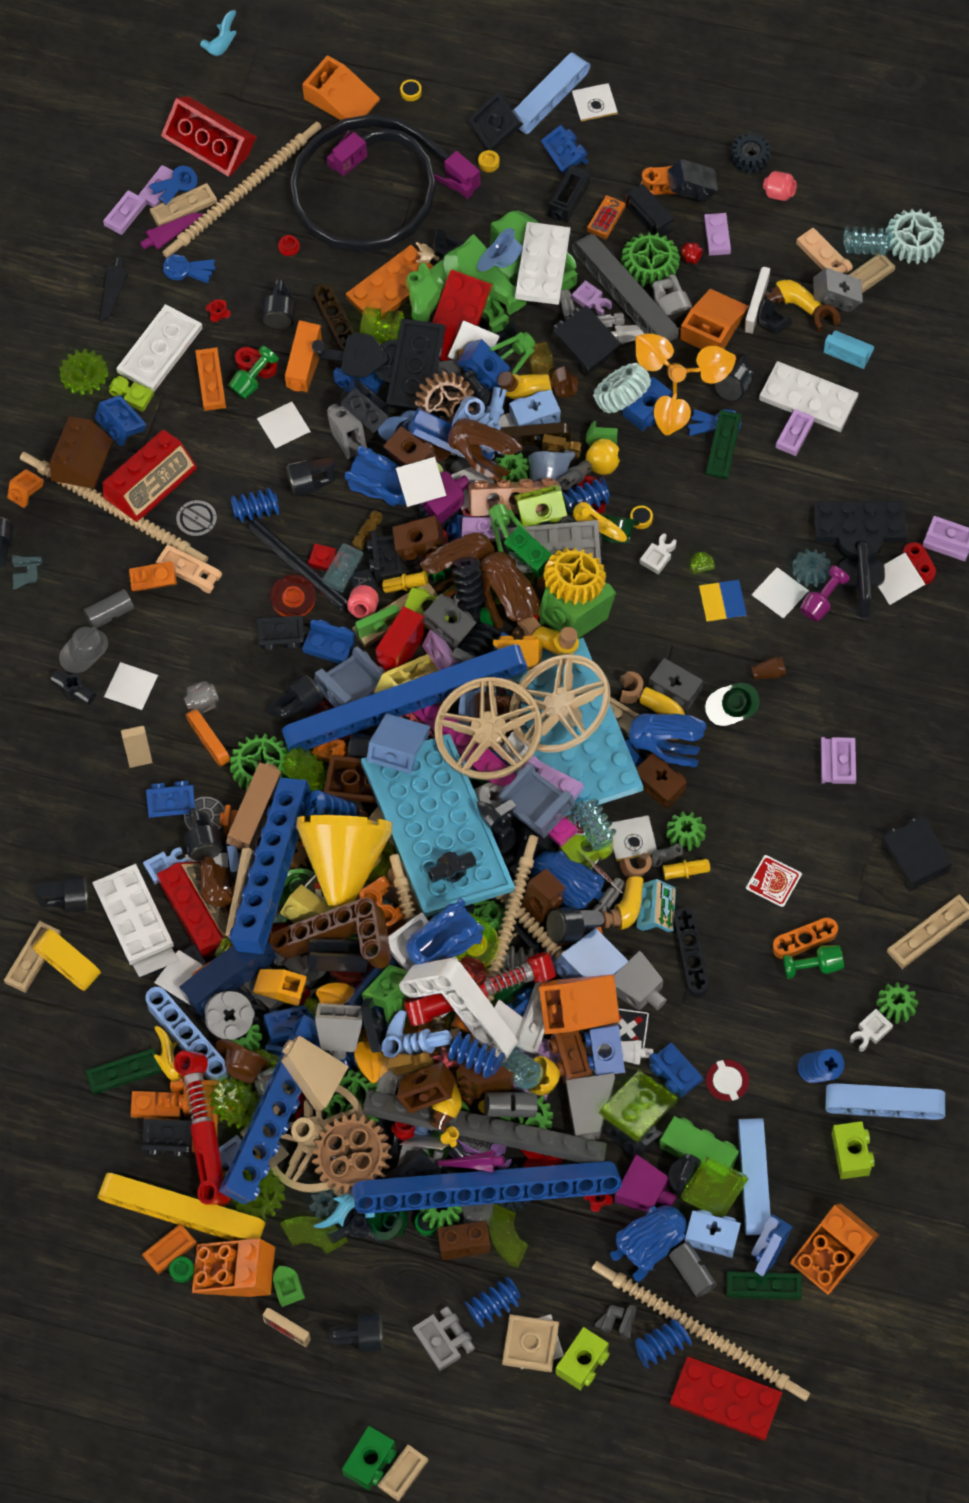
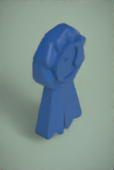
M179 166L172 172L171 179L152 183L149 185V188L153 190V195L165 191L158 200L163 201L164 205H167L178 191L188 192L197 185V175L190 167Z
M173 254L165 259L163 272L172 280H182L186 276H190L208 283L209 278L212 276L211 271L216 269L214 266L215 260L188 262L184 256Z
M696 409L693 411L694 415L691 417V421L700 423L688 425L690 436L716 429L719 413L713 416ZM723 409L724 411L737 413L735 410Z

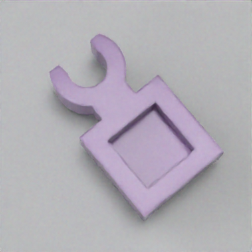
M586 280L572 294L573 301L582 307L585 305L590 309L593 307L597 315H604L602 306L608 309L612 308L611 301L602 298V292Z

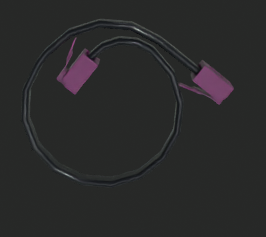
M369 114L345 118L316 135L296 158L290 180V190L295 214L312 236L333 248L363 253L390 248L416 232L430 214L436 191L435 180L448 186L450 189L458 191L468 199L473 195V191L480 186V171L458 151L451 156L448 155L426 134L399 118ZM371 126L386 128L370 131L362 137L358 136L355 132L350 135L349 131ZM347 130L348 132L339 142V145L327 157V165L332 170L338 171L343 177L367 157L366 147L382 141L398 142L412 149L425 167L429 186L423 207L409 224L386 237L362 241L336 237L315 225L300 206L297 187L302 168L318 148ZM420 144L445 165V176L448 178L444 179L433 173L431 159Z

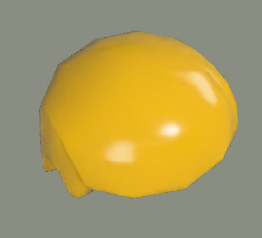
M608 439L596 440L586 453V460L592 465L589 468H592L594 473L600 475H608L614 472L620 462V459H618V446Z
M540 1055L532 1060L534 1068L526 1074L529 1080V1091L536 1093V1095L544 1096L556 1087L559 1082L560 1073L557 1065L552 1060Z

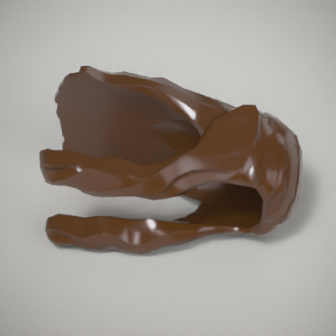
M468 418L455 422L448 434L449 446L460 451L474 470L496 482L502 480L503 477L501 475L508 476L511 471L486 458L482 453L480 445L488 446L506 455L515 454L523 449L518 441L501 430Z
M473 532L440 546L438 549L427 554L426 558L420 563V567L426 573L436 574L453 565L455 560L464 557H475L481 564V560L489 554L495 553L490 539L485 534ZM451 574L450 577L435 585L433 589L439 592L450 587L442 594L448 597L453 596L456 592L454 587L458 584L453 581L456 575Z
M503 551L489 554L481 560L479 568L482 571L481 577L483 578L485 606L494 622V628H502L503 621L490 587L494 589L503 604L506 616L512 621L521 622L538 613L541 601L538 599L531 582L516 566L514 558H511Z

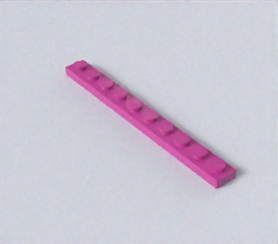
M435 704L412 712L420 722L430 726V731L435 734V721L441 707L440 705ZM445 718V719H444V720H447V721L459 723V722L456 721L455 719H451V718ZM443 726L442 736L451 735L459 757H461L473 736ZM475 743L468 756L464 759L465 762H467L479 744ZM487 748L471 767L478 772H494L505 769L508 766ZM514 772L505 777L486 781L504 787L507 784L510 785L515 780L517 774ZM563 817L549 832L548 836L562 847L578 830L567 818Z

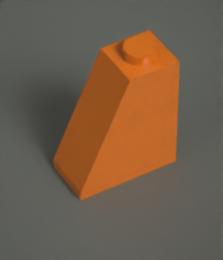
M300 320L298 322L285 374L286 387L293 391L308 392L319 358L312 349V343L316 340L322 341L320 325Z

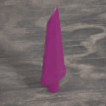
M191 213L146 231L148 238L140 242L142 248L145 250L152 245L156 250L162 248L164 244L194 224V221H198L199 217L202 218V215L205 213Z

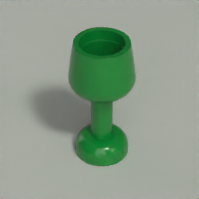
M264 345L259 349L260 359L250 371H237L228 385L245 400L258 389V381L255 377L268 362L273 364L279 360Z
M840 945L820 946L816 952L817 957L794 961L792 956L783 955L787 979L793 978L796 970L819 966L820 971L824 974L844 969Z

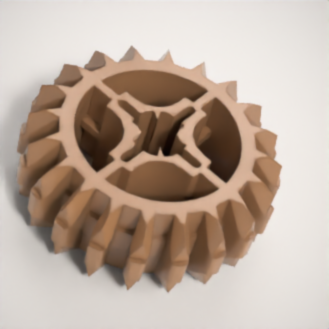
M442 371L439 378L438 374L434 373V380L431 381L429 377H426L425 380L428 384L426 386L420 384L419 387L423 392H416V396L421 399L416 400L415 405L429 413L433 410L436 412L444 411L446 417L440 418L452 423L455 415L453 412L454 406L460 403V400L462 401L463 398L471 396L474 391L468 389L470 384L468 381L463 382L464 378L461 375L456 378L454 372H451L448 376L445 371ZM443 386H454L460 391L448 393ZM436 390V397L430 400L429 403V398L431 394ZM443 395L449 400V401H447L448 403L446 404L447 409H446V407L441 403V402H443L442 400L444 399ZM469 405L468 411H474L473 406Z

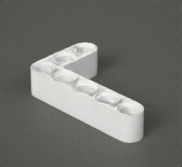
M448 958L413 965L399 984L400 990L411 998L442 993L474 1037L479 1039L480 1045L488 1044L487 1052L496 1048V1057L502 1052L505 1053L502 1063L507 1060L517 1045L515 1035L459 961Z

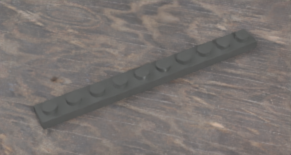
M367 1090L362 1114L446 1132L429 1125L430 1121L434 1122L435 1119L433 1117L435 1110L431 1108L432 1106L409 1113L397 1096ZM459 1111L457 1117H452L450 1123L446 1122L445 1125L447 1128L455 1127L459 1132V1136L575 1162L593 1163L604 1162L607 1143L465 1111Z

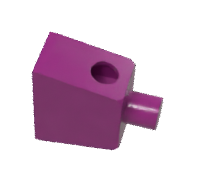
M449 472L440 473L446 496L421 503L430 517L436 516L442 524L465 504L463 491L468 489V484H470L465 475L454 480Z
M636 1155L622 1181L621 1188L615 1194V1203L648 1212L652 1206L657 1207L658 1203L673 1207L677 1195L665 1190L669 1178L664 1173Z

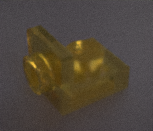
M547 342L535 344V347H533L535 352L528 357L532 374L550 375L554 372V366Z

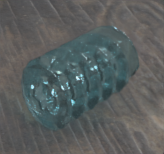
M849 226L845 227L843 243L847 253L851 254L854 251L856 254L863 252L868 255L871 252L872 255L880 253V255L885 256L890 248L891 231L889 228L886 234H884L883 228H879L878 234H875L874 227H871L869 233H867L866 227L862 228L861 233L858 232L857 226H854L852 232H850Z
M597 798L582 800L576 803L570 810L574 814V819L579 821L578 825L583 829V834L587 837V841L592 844L594 851H599L609 846L613 841V836L617 833L616 829L608 830L612 826V822H604L608 816L605 813L600 814L603 811L602 806L595 807L599 802Z
M516 1047L507 1060L501 1064V1066L514 1073V1084L521 1089L534 1088L543 1077L542 1066Z

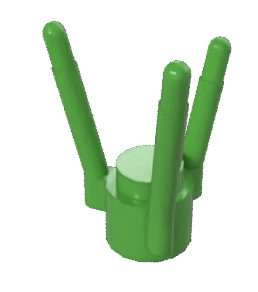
M520 332L516 336L490 348V351H495L513 343L512 348L500 356L502 360L514 352L519 355L524 354L513 369L512 374H516L527 358L535 352L533 349L535 341L527 332Z
M497 504L489 510L492 519L490 523L493 527L498 551H503L498 527L501 528L506 539L509 538L506 526L509 525L510 519L517 527L520 525L528 532L515 517L513 511L507 510L504 504Z

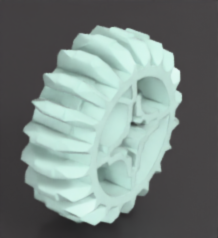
M911 209L907 213L903 210L901 215L896 214L894 219L889 221V225L886 228L885 241L888 244V250H892L893 256L899 255L900 261L907 259L908 264L911 260L918 264L922 260L926 263L928 258L933 259L936 253L940 252L944 242V230L941 229V222H937L936 216L930 218V212L923 214L921 209L918 212H914Z
M638 363L622 366L618 370L615 369L594 390L593 396L599 408L603 412L614 413L636 402L638 398L642 397L643 393L647 392V388L651 385L650 375L647 370Z

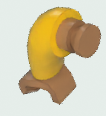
M534 616L518 622V626L511 634L516 640H522L523 636H536V639L542 642V648L558 656L573 655L579 646L577 631L574 628L565 627L561 632L541 626Z
M627 672L621 675V685L624 689H631L632 691L622 690L620 703L632 704L640 700V704L657 714L685 715L683 708L676 701L648 687L643 689V679L638 673Z
M645 852L641 854L637 860L639 869L631 866L629 857L623 858L620 861L621 870L627 877L622 901L615 905L613 910H609V913L607 911L601 912L604 917V923L602 924L604 928H609L611 925L612 927L617 926L619 930H623L635 923L640 913L643 878L641 877L650 869L652 864L649 854Z

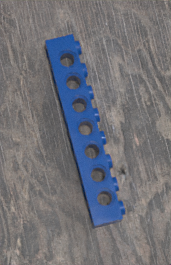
M280 778L278 786L274 788L272 806L268 807L267 822L261 830L260 845L255 849V861L249 869L248 884L243 888V900L241 906L236 911L235 926L230 930V941L238 952L264 954L299 838L297 817L305 816V802L312 793L307 780Z
M303 1015L297 1019L288 1040L301 1036L321 1049L316 1021ZM283 1052L218 1191L244 1205L257 1198L261 1189L258 1186L261 1178L264 1179L271 1166L268 1163L271 1156L274 1157L281 1144L278 1141L281 1134L285 1135L290 1126L288 1119L291 1113L294 1114L300 1104L298 1097L302 1090L281 1062L285 1054ZM283 1083L290 1087V1094L283 1091ZM273 1105H277L280 1108V1116L273 1112ZM263 1126L270 1129V1137L264 1135ZM253 1148H257L261 1152L260 1159L254 1157ZM243 1170L250 1172V1181L244 1179Z

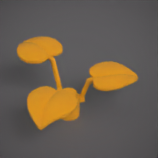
M641 334L635 337L636 357L640 366L647 371H657L661 369L664 363L668 367L667 375L673 381V397L661 396L654 406L655 421L662 433L670 435L684 427L690 419L691 410L688 403L683 399H676L677 382L683 381L688 372L700 371L701 378L706 383L712 384L722 381L734 367L736 356L733 353L718 346H707L701 349L697 355L696 362L699 366L698 368H684L679 363L670 364L667 361L672 357L674 349L666 338L656 334Z
M329 983L318 988L316 995L322 1004L343 1005L355 989L344 983ZM408 1022L405 1025L403 1032L408 1031L412 1028H416L419 1025L410 1026V1023ZM361 1029L358 1044L354 1051V1058L365 1077L375 1084L389 1071L387 1059L391 1058L386 1057L382 1050L381 1052L372 1053L366 1029Z

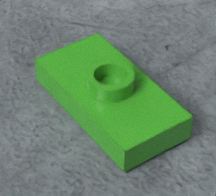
M397 604L356 621V634L359 639L375 632L380 633L392 625L400 612Z

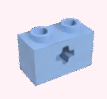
M551 389L539 391L532 396L518 398L509 403L510 417L514 426L560 422L561 411Z
M706 1210L692 1211L685 1243L690 1242L693 1248L732 1258L741 1223L728 1216H722V1218L712 1216V1213ZM711 1229H716L715 1235H710Z

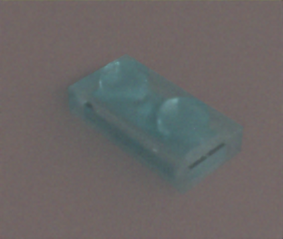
M343 543L322 579V583L343 593L363 557V552Z

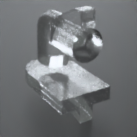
M388 1062L381 1066L376 1092L395 1095L398 1076H395L388 1069Z

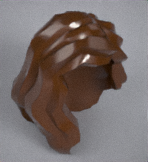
M205 857L200 867L202 897L207 904L213 907L222 908L231 905L235 888L231 872L227 867L221 868L219 864H215L213 858Z

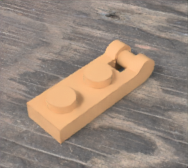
M814 228L797 238L796 244L822 270L827 267L840 273H848L853 269L851 262L848 259H844Z
M170 545L165 547L156 561V564L173 561L177 577L200 587L206 593H211L214 588L213 584L215 581H219L222 576L218 569ZM203 573L208 575L206 579L201 577Z

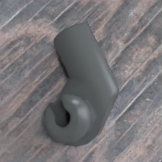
M675 844L668 848L653 851L650 854L651 865L653 867H660L662 862L682 855V846Z

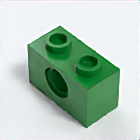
M519 525L509 538L504 541L506 550L540 579L544 575L546 563L553 554Z
M368 1426L342 1468L343 1475L367 1490H370L372 1485L377 1486L384 1474L381 1471L386 1463L390 1464L397 1453L395 1441ZM373 1454L378 1457L377 1462L371 1465L365 1463V1457Z

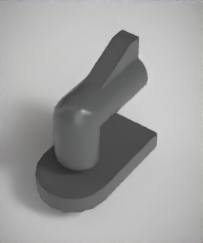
M615 1305L609 1306L606 1314L595 1323V1328L610 1333L615 1319L619 1318L623 1320L619 1329L621 1337L631 1339L636 1306L629 1305L627 1311L625 1308Z

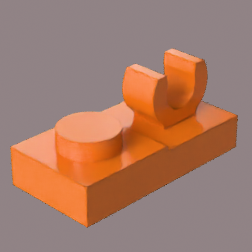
M173 561L129 569L133 592L177 585L175 563Z
M132 1091L131 1117L180 1119L179 1096L181 1093Z

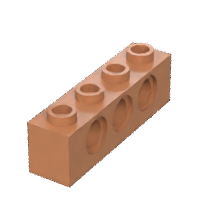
M543 478L541 481L535 482L532 479H520L519 482H510V480L502 479L497 483L477 480L474 481V484H468V510L471 516L490 515L489 510L493 506L504 504L507 510H512L515 515L518 514L516 501L509 499L512 493L519 492L522 494L557 484L561 489V486L553 478ZM491 493H497V494H498V496H497V498H496L495 500H493V501H488V500H487V496H488L489 494H491ZM539 504L536 507V511L541 512L545 510L547 505Z

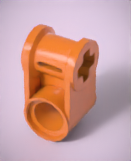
M672 166L649 167L642 172L641 184L643 183L653 195L677 194L671 192L668 170Z

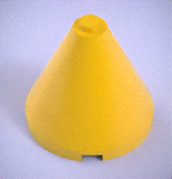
M311 815V822L305 821V816L297 817V830L328 906L335 909L356 901L392 834L393 823L377 819L376 825L375 821L367 820V817Z

